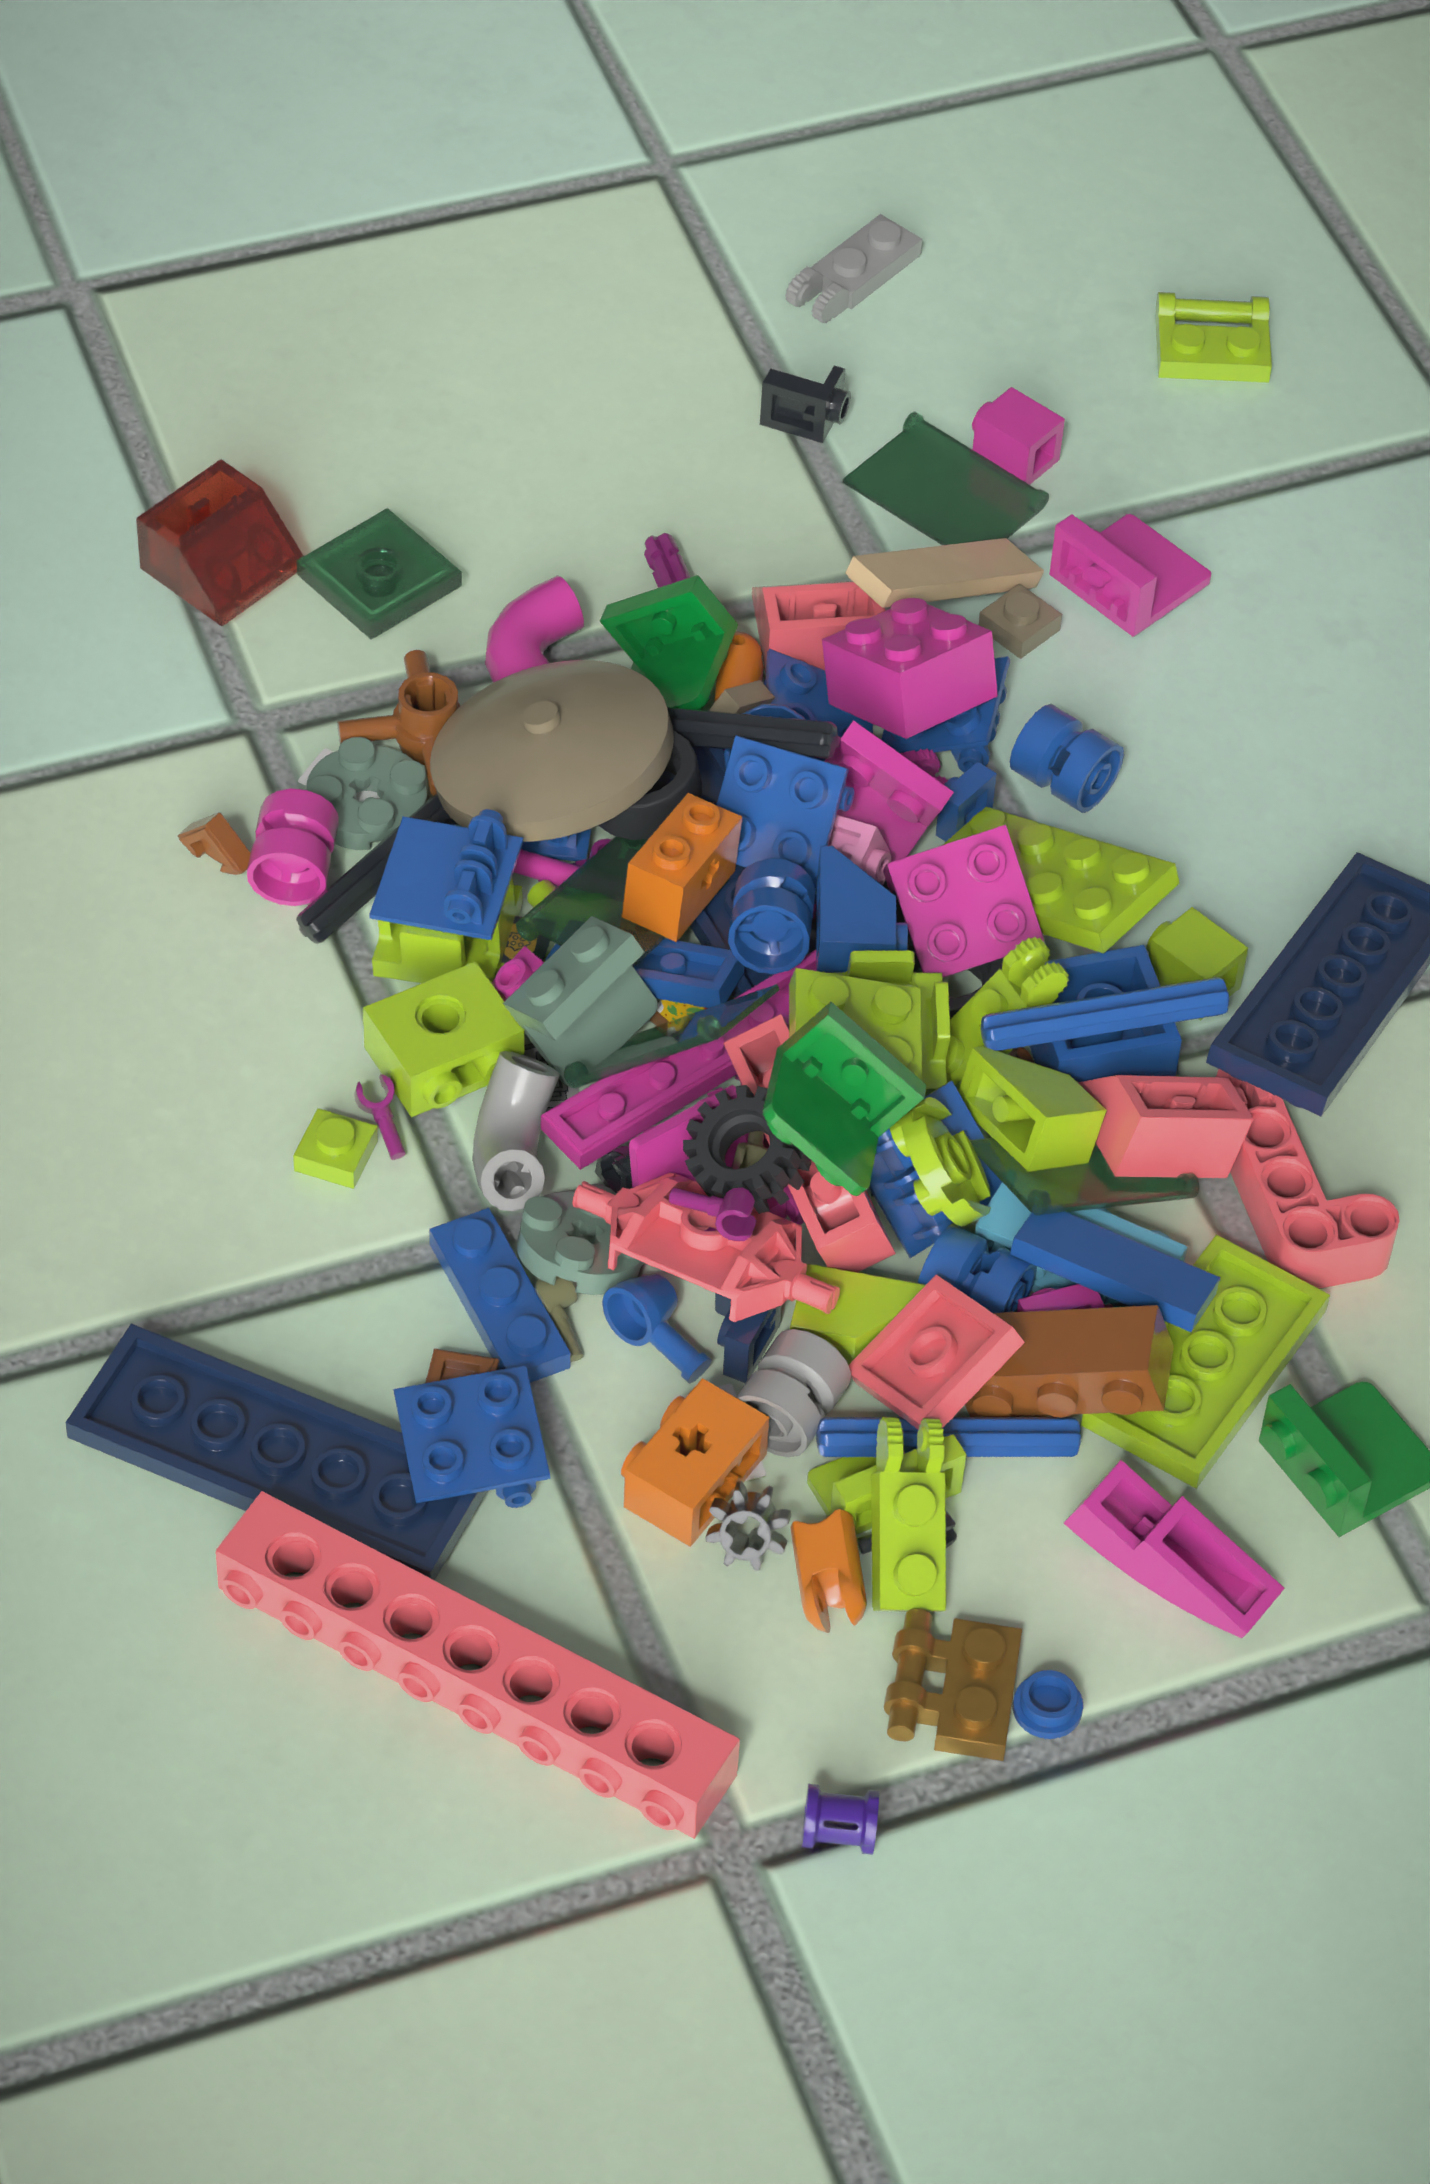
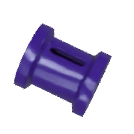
M808 1783L802 1847L813 1848L816 1842L860 1846L862 1854L873 1855L878 1821L879 1791L868 1790L865 1796L822 1792L819 1784Z

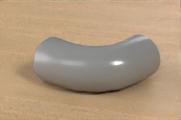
M508 1051L500 1052L480 1107L474 1134L472 1161L478 1186L489 1203L500 1210L517 1211L524 1209L525 1202L529 1198L539 1196L543 1190L545 1176L543 1167L537 1158L541 1115L547 1110L559 1078V1073L536 1059Z

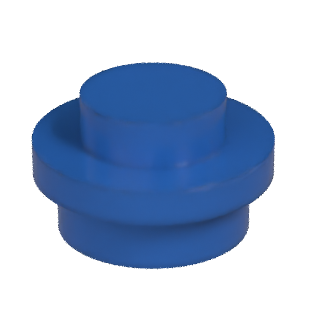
M1043 1670L1034 1673L1018 1686L1013 1700V1713L1018 1724L1029 1734L1044 1739H1056L1068 1735L1078 1726L1083 1713V1699L1080 1691L1068 1676L1058 1671Z

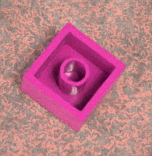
M905 598L898 600L891 605L890 609L870 618L851 621L845 626L844 630L822 639L829 704L905 739L998 696L992 631L967 621L961 615L950 614L933 607L923 599Z

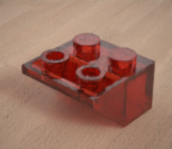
M222 459L136 518L140 569L220 626L227 624L306 567L304 555L263 488Z

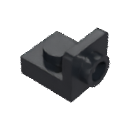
M834 365L824 384L770 368L762 382L759 425L823 443L833 424H842L848 412L851 393L844 390L846 369Z

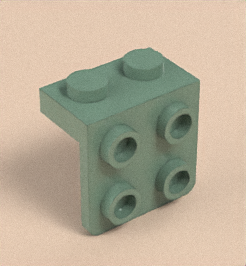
M593 916L503 1003L519 1026L524 1029V1033L548 1065L559 1073L560 1081L574 1089L581 1087L657 1010L656 998L632 966L645 953L632 934Z

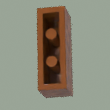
M1158 1305L993 1313L1011 1325L1025 1343L965 1404L970 1417L1044 1415L1067 1417L1072 1414L1115 1413L1130 1415L1136 1412L1164 1411L1174 1345Z

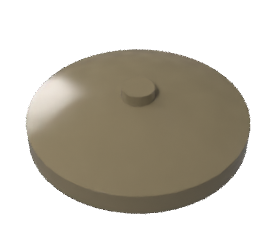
M570 660L547 663L506 676L482 689L463 703L446 721L434 742L430 758V771L444 810L462 827L468 828L473 817L478 816L482 810L490 809L502 815L507 835L523 837V842L556 839L600 825L619 815L640 800L658 781L669 762L674 742L673 726L665 700L660 691L640 673L618 664L595 660Z

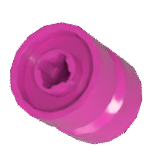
M292 788L276 791L265 798L260 808L255 831L256 840L252 845L247 868V880L257 894L279 905L300 906L312 903L325 891L331 866V853L334 850L339 826V816L332 803L319 794L308 790Z

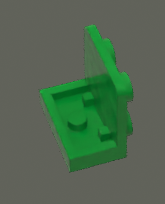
M699 575L608 604L600 619V623L633 661L631 669L646 677L657 687L667 707L701 710L710 700L711 690L721 666L728 656V649L738 627V623Z
M830 1002L777 1048L763 1106V1115L771 1132L780 1141L789 1145H795L815 1163L820 1174L829 1183L835 1186H842L850 1194L859 1196L870 1186L879 1137L925 1098L927 1085L834 1003Z
M1357 1382L1312 1407L1304 1401L1291 1384L1268 1396L1259 1443L1338 1537L1430 1489V1450L1371 1383Z

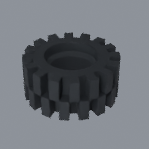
M747 1085L736 1086L737 1098L731 1099L727 1091L723 1090L715 1094L720 1103L719 1106L712 1109L704 1102L697 1109L704 1119L702 1123L690 1119L686 1130L693 1140H683V1151L689 1158L685 1162L688 1170L707 1196L724 1198L729 1190L744 1188L753 1195L755 1200L753 1207L761 1214L770 1211L767 1199L774 1196L780 1206L790 1199L783 1190L788 1184L796 1190L800 1189L804 1180L797 1170L809 1171L812 1160L795 1145H789L780 1141L769 1129L763 1115L767 1088L758 1086L754 1096ZM754 1131H762L769 1135L770 1146L758 1162L743 1169H732L726 1165L725 1155L731 1144L739 1137Z

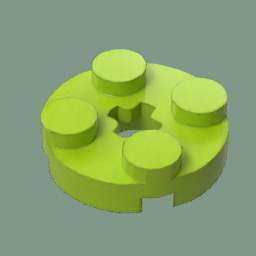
M927 1097L891 1126L890 1132L901 1153L911 1158L920 1177L914 1181V1190L925 1211L931 1216L943 1211L954 1224L963 1227L990 1213L991 1207L980 1204V1201L991 1196L989 1184L981 1162L965 1132L961 1131L952 1136L941 1121L952 1114L940 1101Z

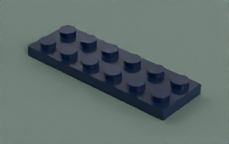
M1356 852L1212 1042L1206 1063L1230 1074L1238 1080L1248 1082L1278 1096L1293 1106L1303 1108L1322 1117L1430 965V885Z
M132 1323L65 1422L67 1438L244 1511L250 1507L260 1492L263 1491L433 1580L438 1576L487 1492L482 1491L416 1504L402 1432Z

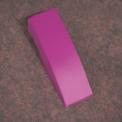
M1122 1460L1100 1480L1063 1523L1096 1552L1140 1584L1175 1606L1239 1638H1243L1285 1589L1183 1496L1171 1505Z

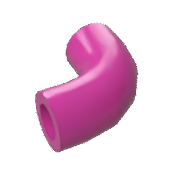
M557 575L530 588L508 603L489 629L485 665L493 683L516 672L549 663L543 655L547 647L584 627V618L579 602L569 584L561 576Z

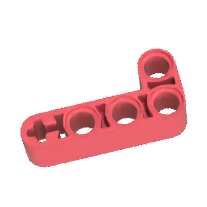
M1218 1069L1216 1077L1230 1079L1254 1119L1230 1173L1267 1261L1318 1289L1371 1279L1381 1275L1388 1268L1400 1221L1395 1206L1384 1197L1375 1194H1358L1326 1200L1283 1099L1248 1082L1238 1080Z

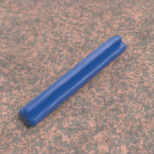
M1215 977L991 1013L982 1017L981 1037L986 1048L1002 1051L1218 1016L1228 1011L1229 993L1224 980Z
M824 1417L820 1419L816 1433L819 1455L823 1457H876L878 1424L882 1417ZM897 1417L903 1428V1454L918 1448V1429L902 1417ZM953 1417L943 1427L944 1438L954 1434L967 1454L966 1457H1074L1078 1454L1081 1445L1079 1421L1073 1417Z

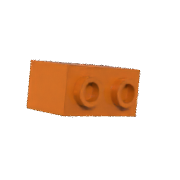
M687 793L628 863L622 918L677 942L735 872L742 816Z
M702 1378L686 1398L677 1396L670 1403L661 1419L660 1429L649 1442H638L627 1455L621 1469V1475L625 1478L624 1508L691 1547L715 1518L709 1511L714 1498H720L728 1502L733 1496L737 1482L742 1481L744 1483L767 1455L770 1417Z

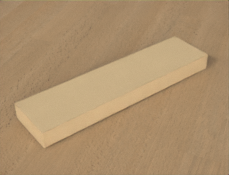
M1007 538L853 556L846 570L848 578L882 608L891 607L894 602L905 598H919L926 602L1008 592L1019 583L1027 589L1036 588L1044 573L1043 569Z

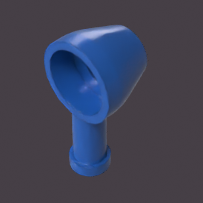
M658 1274L635 1277L621 1281L608 1289L602 1300L603 1312L609 1326L618 1337L633 1346H643L650 1342L682 1372L681 1377L689 1384L703 1375L711 1364V1358L704 1352L699 1353L668 1323L669 1318L677 1307L678 1298L675 1289L666 1278Z

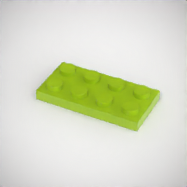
M985 807L974 815L967 824L943 844L945 845L1006 825L1042 934L1103 954L1180 884L1175 863L989 807Z
M1217 1234L1193 1264V1266L1221 1277L1215 1297L1192 1332L1164 1321L1174 1345L1164 1411L1136 1412L1130 1415L1115 1413L1083 1414L1081 1426L1195 1489L1201 1484L1324 1315L1330 1298V1294Z

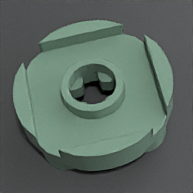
M352 737L344 740L340 744L338 751L332 752L321 759L311 770L306 785L308 791L319 794L332 803L338 813L339 826L335 844L353 850H370V842L384 840L400 826L403 816L410 817L427 802L426 770L423 765L398 750L386 746L373 745L370 740L363 737ZM373 791L380 798L368 797L363 802L356 800V793Z
M591 1184L595 1187H598L600 1189H603L607 1192L616 1195V1193L612 1189L606 1186ZM575 1191L555 1192L529 1198L524 1205L516 1250L524 1266L540 1280L554 1286L556 1276L568 1281L577 1282L576 1293L602 1295L617 1283L639 1276L640 1268L644 1262L623 1253L618 1256L617 1267L614 1271L608 1268L611 1225L607 1224L604 1218L573 1207L572 1202Z

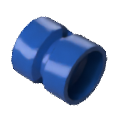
M1048 704L1035 712L1025 724L1013 746L1009 762L1011 770L1041 788L1050 785L1052 795L1079 812L1085 813L1098 805L1112 787L1122 767L1124 750L1122 746L1094 729L1083 732L1082 722L1055 705Z
M768 858L756 861L745 868L736 881L728 943L733 956L743 966L758 973L777 974L786 972L800 964L809 951L816 889L810 875L801 866L786 859Z
M951 1224L945 1228L933 1245L923 1265L918 1284L926 1285L935 1275H938L992 1313L1017 1312L1018 1300L1030 1295L1037 1273V1266L1010 1255L1011 1251L1003 1247L991 1253L988 1251L986 1239L955 1224Z

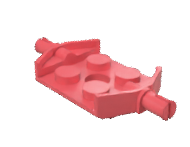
M667 1173L631 1189L623 1187L616 1195L595 1187L586 1181H583L582 1185H579L574 1193L573 1207L604 1218L606 1223L611 1225L608 1256L609 1269L614 1271L617 1267L618 1256L623 1253L709 1291L731 1299L729 1320L733 1322L781 1306L787 1300L794 1301L796 1299L820 1309L826 1314L831 1313V1310L837 1304L840 1295L839 1287L829 1285L806 1275L807 1264L801 1262L802 1226L770 1212L759 1214L753 1207L751 1215L757 1221L752 1235L747 1240L736 1242L723 1237L717 1230L705 1231L709 1227L717 1229L715 1225L716 1217L710 1216L705 1212L669 1203V1195L673 1188L707 1196L698 1182L676 1173Z

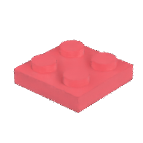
M935 1275L848 1366L851 1371V1378L859 1387L918 1430L923 1418L940 1419L943 1428L1025 1342L1007 1322L938 1275Z

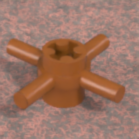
M413 650L404 656L407 679L403 681L399 688L398 704L393 710V715L337 721L340 744L352 737H363L370 741L396 739L402 753L409 756L412 760L425 765L430 792L434 796L437 792L430 771L431 751L440 730L461 705L458 702V689L455 683L447 676L430 672L427 654L421 650Z

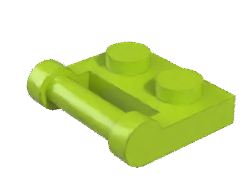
M1158 292L1155 314L1158 378L1269 383L1272 369L1269 297L1251 296L1250 302L1180 299L1176 298L1175 293ZM1175 321L1249 324V327L1175 324Z

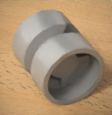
M797 1329L785 1330L775 1338L759 1362L758 1371H755L748 1378L736 1398L770 1417L768 1452L784 1457L800 1456L815 1437L820 1419L824 1418V1415H827L834 1408L850 1384L851 1371L845 1358L823 1338L808 1331Z

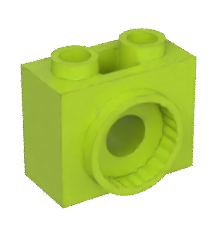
M476 961L363 1007L364 1048L380 1072L391 1079L394 1084V1093L411 1118L433 1108L446 1107L457 1098L488 1086L500 1052L508 1051L524 1055V1029L519 1026L504 1006L503 999Z

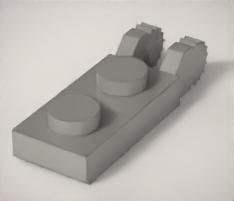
M880 214L812 267H806L800 271L799 275L796 274V277L792 278L791 283L788 284L789 286L786 289V300L796 307H801V305H805L806 301L809 302L818 295L811 311L813 312L812 316L822 323H827L847 308L853 309L916 260L921 254L922 238Z

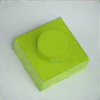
M317 1108L293 1155L294 1171L354 1189L378 1142L377 1126Z

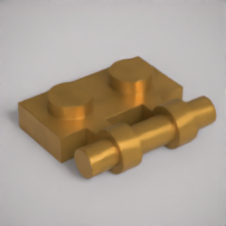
M922 1609L907 1611L903 1629L895 1635L892 1651L893 1659L898 1664L895 1682L888 1685L884 1701V1711L889 1715L887 1735L894 1740L905 1742L914 1738L917 1723L937 1726L935 1751L1003 1761L1022 1629L954 1618L951 1640L945 1641L935 1639L930 1634L933 1617L929 1612ZM925 1670L945 1673L942 1694L927 1692L922 1687Z

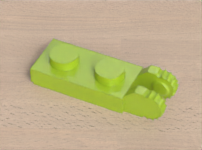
M1035 936L1034 938L1028 937L1027 940H1022L1019 945H1016V948L1003 958L1002 970L999 969L950 1020V1043L946 1056L947 1083L953 1081L957 1090H959L972 1047H985L980 1029L983 1016L991 1013L1052 1004L1058 998V994L1063 992V989L1068 986L1067 982L1069 979L1067 977L1069 975L1059 963L1055 964L1054 961L1050 964L1047 962L1049 961L1050 950L1041 938L1037 939ZM1012 1049L1002 1050L998 1052L1008 1055Z
M882 1417L878 1424L876 1472L871 1474L873 1611L907 1612L911 1609H922L927 1612L946 1611L945 1473H940L944 1461V1429L940 1419L923 1418L917 1432V1472H899L903 1460V1428L899 1418Z

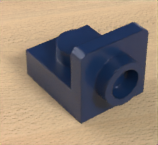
M715 1293V1311L725 1316L717 1339V1344L724 1347L723 1375L746 1383L748 1378L754 1373L780 1327L781 1306L733 1322L729 1320L731 1299Z

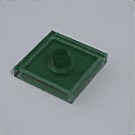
M388 508L296 560L297 575L370 640L462 586V571Z

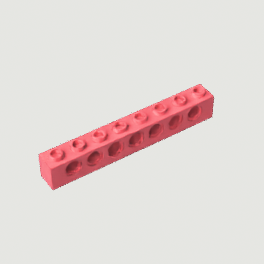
M263 1491L260 1492L216 1549L218 1587L235 1604L246 1609L257 1608L280 1620L297 1637L305 1640L314 1638L339 1651L343 1658L354 1667L364 1671L373 1669L398 1682L402 1689L413 1698L422 1702L434 1701L457 1713L464 1723L480 1733H495L519 1746L521 1751L534 1762L546 1766L553 1764L578 1777L593 1793L606 1798L614 1796L639 1809L651 1823L662 1829H677L695 1839L737 1776L740 1739ZM293 1572H298V1573H303V1574H304V1575L299 1576V1577H287V1576H284V1575H286V1574H288V1573H293ZM348 1603L363 1604V1606L357 1608L343 1607V1605ZM410 1633L422 1635V1637L417 1639H405L400 1636ZM468 1664L482 1666L478 1670H464L459 1667ZM534 1695L543 1699L536 1702H526L519 1698ZM585 1727H597L604 1731L596 1734H588L580 1731V1729ZM655 1758L665 1763L659 1766H648L639 1761Z

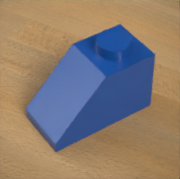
M820 846L816 883V971L825 973L846 972L852 951H907L908 924L896 922V896L833 846Z

